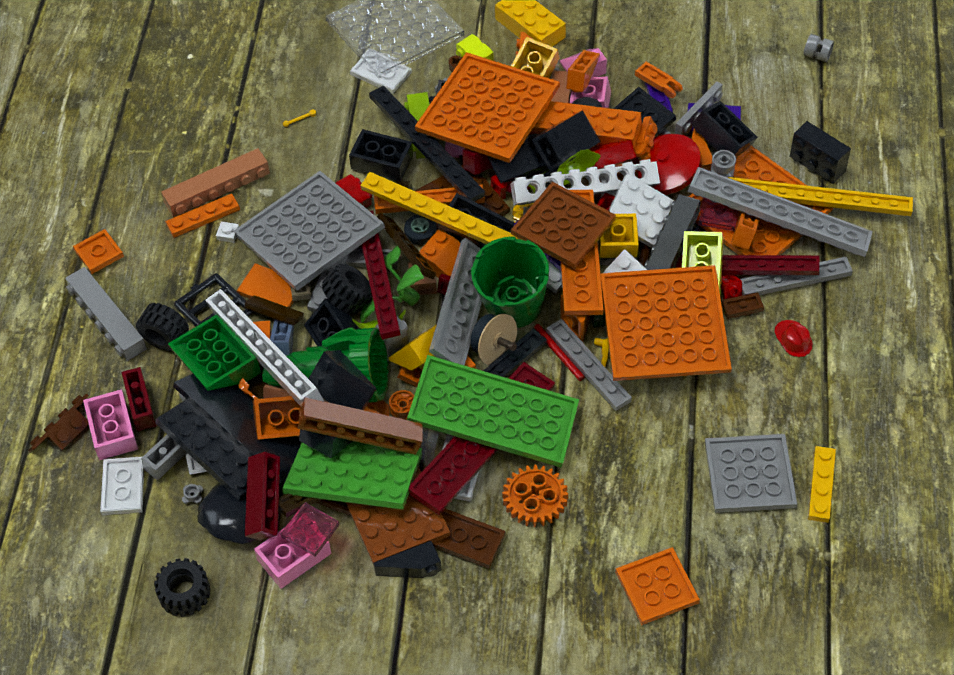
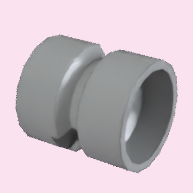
M810 34L803 55L811 58L816 56L817 60L827 63L833 50L834 41L826 38L821 40L820 36ZM820 45H823L821 52H818Z
M727 150L717 151L712 157L711 172L727 178L734 177L735 155Z

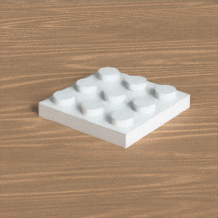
M627 173L609 211L613 214L636 213L638 240L652 248L657 241L659 231L663 228L665 218L669 214L674 200Z

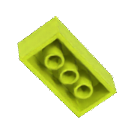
M684 231L682 268L715 265L719 293L721 295L722 232Z

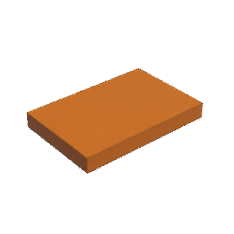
M256 263L237 289L241 296L249 299L255 295L289 308L294 302L292 301L290 285L274 270Z

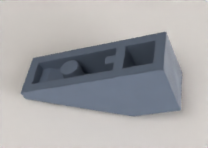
M277 319L274 320L270 340L284 355L292 353L294 326Z

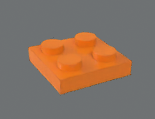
M105 229L73 246L74 251L91 274L124 257L121 249Z

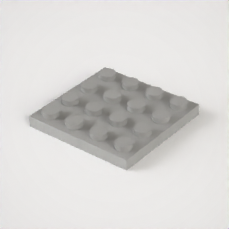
M785 434L705 438L704 443L715 513L797 507Z

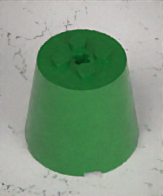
M503 237L486 244L477 253L471 267V277L473 285L488 314H494L495 316L499 314L510 315L514 318L517 328H521L531 324L541 313L549 278V265L544 252L535 243L529 240L516 239V237Z

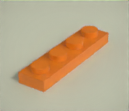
M231 193L165 222L173 238L237 212L240 210V207Z

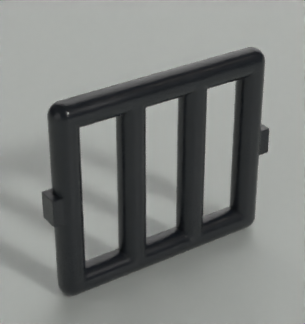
M217 273L201 284L193 285L190 288L191 291L174 302V306L196 327L215 315L212 313L203 321H200L195 316L208 307L205 300L191 310L187 309L184 304L217 282L222 287L220 289L225 294L228 293L236 305L240 304L245 309L243 312L247 317L254 313V311L245 308L246 300Z

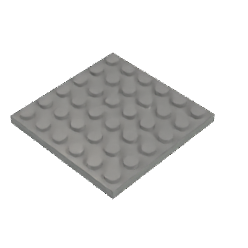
M319 171L235 229L234 233L238 239L297 291L380 232L385 226L381 220L324 173Z

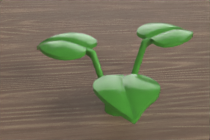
M396 246L384 257L386 269H389L400 282L397 286L399 297L392 296L393 299L398 300L400 303L404 300L410 306H413L419 300L420 294L410 286L423 279L424 276L420 271V267L413 265L404 273L401 279L392 267L399 259L401 249ZM373 297L360 311L362 323L375 310Z

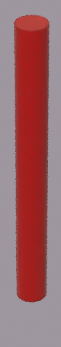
M536 324L533 328L547 339V345L578 381H582L585 378L583 373L541 325Z

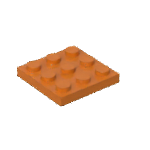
M673 547L618 567L615 570L641 625L694 606L700 602Z

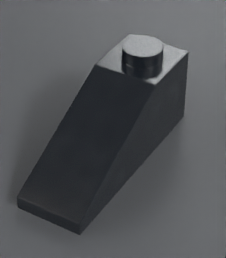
M432 541L373 563L376 576L424 578L435 576L438 572L442 571L441 561Z

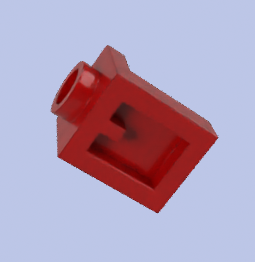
M722 275L721 289L723 290V299L742 296V280L735 275Z

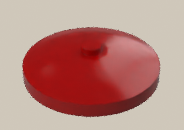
M665 134L654 138L649 154L651 155V162L657 161L660 183L650 187L664 195H669L691 184L697 168L702 166L701 152L692 139L680 134ZM639 156L633 158L631 162L633 164H640ZM637 170L638 178L641 179L642 174Z

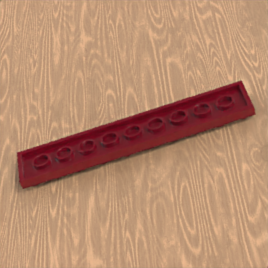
M525 362L508 378L549 391L555 386L554 381ZM455 436L409 485V495L440 515L498 449Z

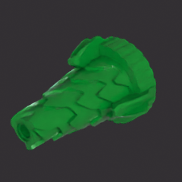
M347 328L322 340V346L306 347L305 351H297L285 355L309 378L324 351L341 350L377 388L369 403L383 400L386 396L389 382V362L385 340L381 339L380 331L377 328ZM263 368V382L270 384L272 386H281L272 377V375L265 368Z

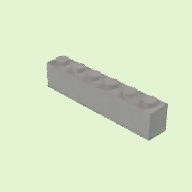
M85 267L65 278L68 284L66 286L68 293L71 296L75 295L77 304L80 308L84 307L86 309L85 313L90 320H95L94 323L97 329L105 333L104 336L109 344L113 343L115 345L114 349L119 356L123 355L129 361L147 349L143 337Z

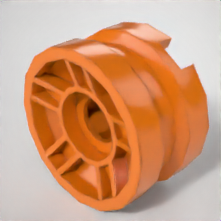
M399 390L391 395L389 407L392 417L407 419L414 398L413 393L407 390Z

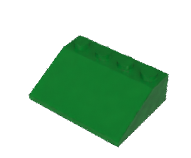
M217 314L168 343L173 352L207 391L240 384L242 378L247 382L262 373L257 357Z

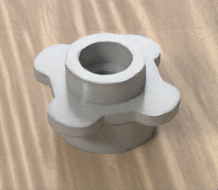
M195 484L186 485L183 488V503H200L202 501L201 492H203V487Z

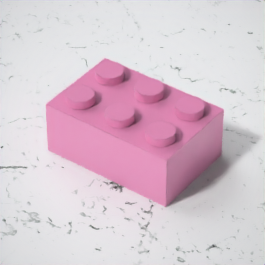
M122 389L83 400L94 448L99 461L138 450L127 402Z
M306 514L280 530L277 536L267 539L254 548L257 561L280 589L331 554L329 541Z

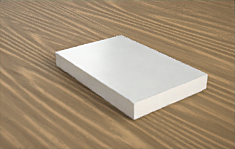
M368 50L350 70V75L378 88L384 85L392 94L412 73V68L371 50Z
M142 457L103 459L101 515L142 512L144 484Z

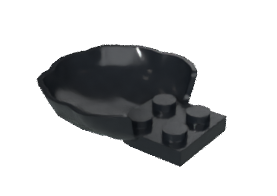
M220 483L215 485L198 506V522L211 535L221 540L240 544L256 540L245 537L247 495L238 501ZM278 509V523H279V521H280V516H281V515H280V512H279V509Z

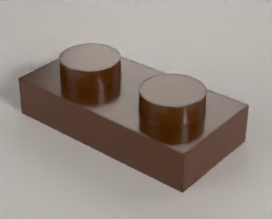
M758 292L724 299L721 302L727 319L764 311V305Z

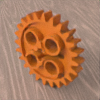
M527 465L526 471L518 468L519 474L512 472V479L507 478V484L503 485L504 492H502L503 505L506 506L507 513L511 512V518L513 519L518 516V523L525 520L526 526L533 522L534 527H536L537 522L544 526L545 520L552 523V517L559 519V513H564V507L567 506L568 499L567 485H564V478L559 479V473L552 475V468L545 471L544 465L540 470L537 465H534L533 469H530ZM533 506L535 509H528V507Z

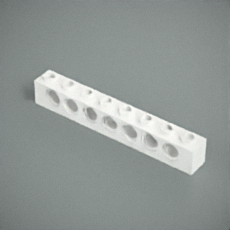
M650 159L639 161L640 164L634 165L633 162L622 163L620 167H615V164L604 166V169L590 167L584 172L575 169L570 170L569 174L554 172L548 177H544V174L534 175L533 179L518 177L510 184L513 204L516 206L534 203L546 190L545 184L547 182L552 183V181L564 187L563 181L568 180L571 183V188L568 190H593V194L618 191L622 183L617 178L618 172L622 173L623 176L628 173L637 178L635 170H638L642 174L641 179L637 178L638 180L649 186H656L660 183L657 161L651 162ZM600 175L606 177V184L600 182ZM582 177L588 179V186H584L581 183ZM528 185L535 187L534 194L528 192Z

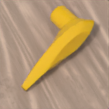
M595 338L594 345L602 346L601 364L605 367L609 355L608 338Z

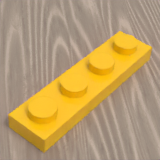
M815 447L808 520L829 523L836 449Z

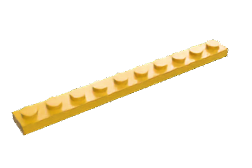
M372 172L368 173L360 185L363 191L484 244L503 237H515L510 232Z
M728 177L798 204L911 216L913 212V197Z

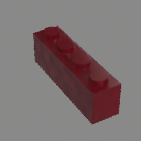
M262 452L248 457L245 537L261 541L277 536L280 456Z

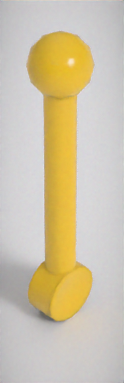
M312 109L305 115L290 121L286 120L283 122V126L288 127L289 124L309 116L315 117L316 110Z

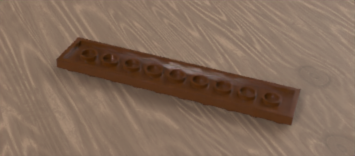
M326 499L316 502L351 516L345 502ZM445 508L441 514L450 530L451 536L434 542V548L490 569L506 535V531Z

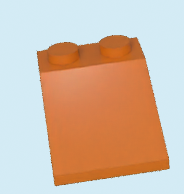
M438 229L419 252L437 274L436 277L439 278L442 273L451 276L461 243L453 236Z

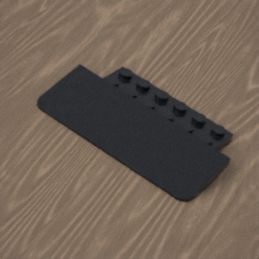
M193 374L175 381L173 387L186 400L156 419V424L238 501L247 495L248 457L262 452L280 456L279 485L283 488L302 444L296 436L257 439L253 409L254 399L238 388L239 384L207 391Z

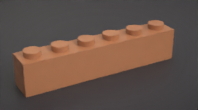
M259 148L162 191L164 204L173 217L181 215L186 211L199 207L208 201L270 174L268 162Z

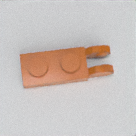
M647 61L635 71L636 77L664 92L665 96L673 99L676 96V92L683 90L682 85L673 79L672 76Z
M651 116L644 117L636 141L635 153L637 157L639 156V161L647 160L651 157L649 152L657 133V125L653 122Z

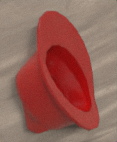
M783 320L776 325L774 331L776 338L788 354L794 357H804L810 353L813 343L810 333L805 326L794 320Z

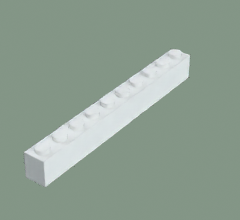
M221 289L205 300L213 314H217L257 357L258 362L300 406H302L305 397L324 401L314 384Z

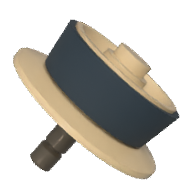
M487 314L475 324L471 333L470 344L472 350L479 354L483 363L490 365L508 349L512 351L516 349L517 325L514 318L507 314H499L497 316Z

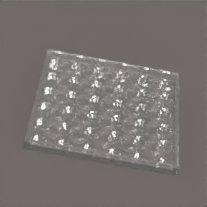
M357 0L325 16L329 25L359 58L363 59V62L373 70V73L378 78L464 36V30L435 0Z

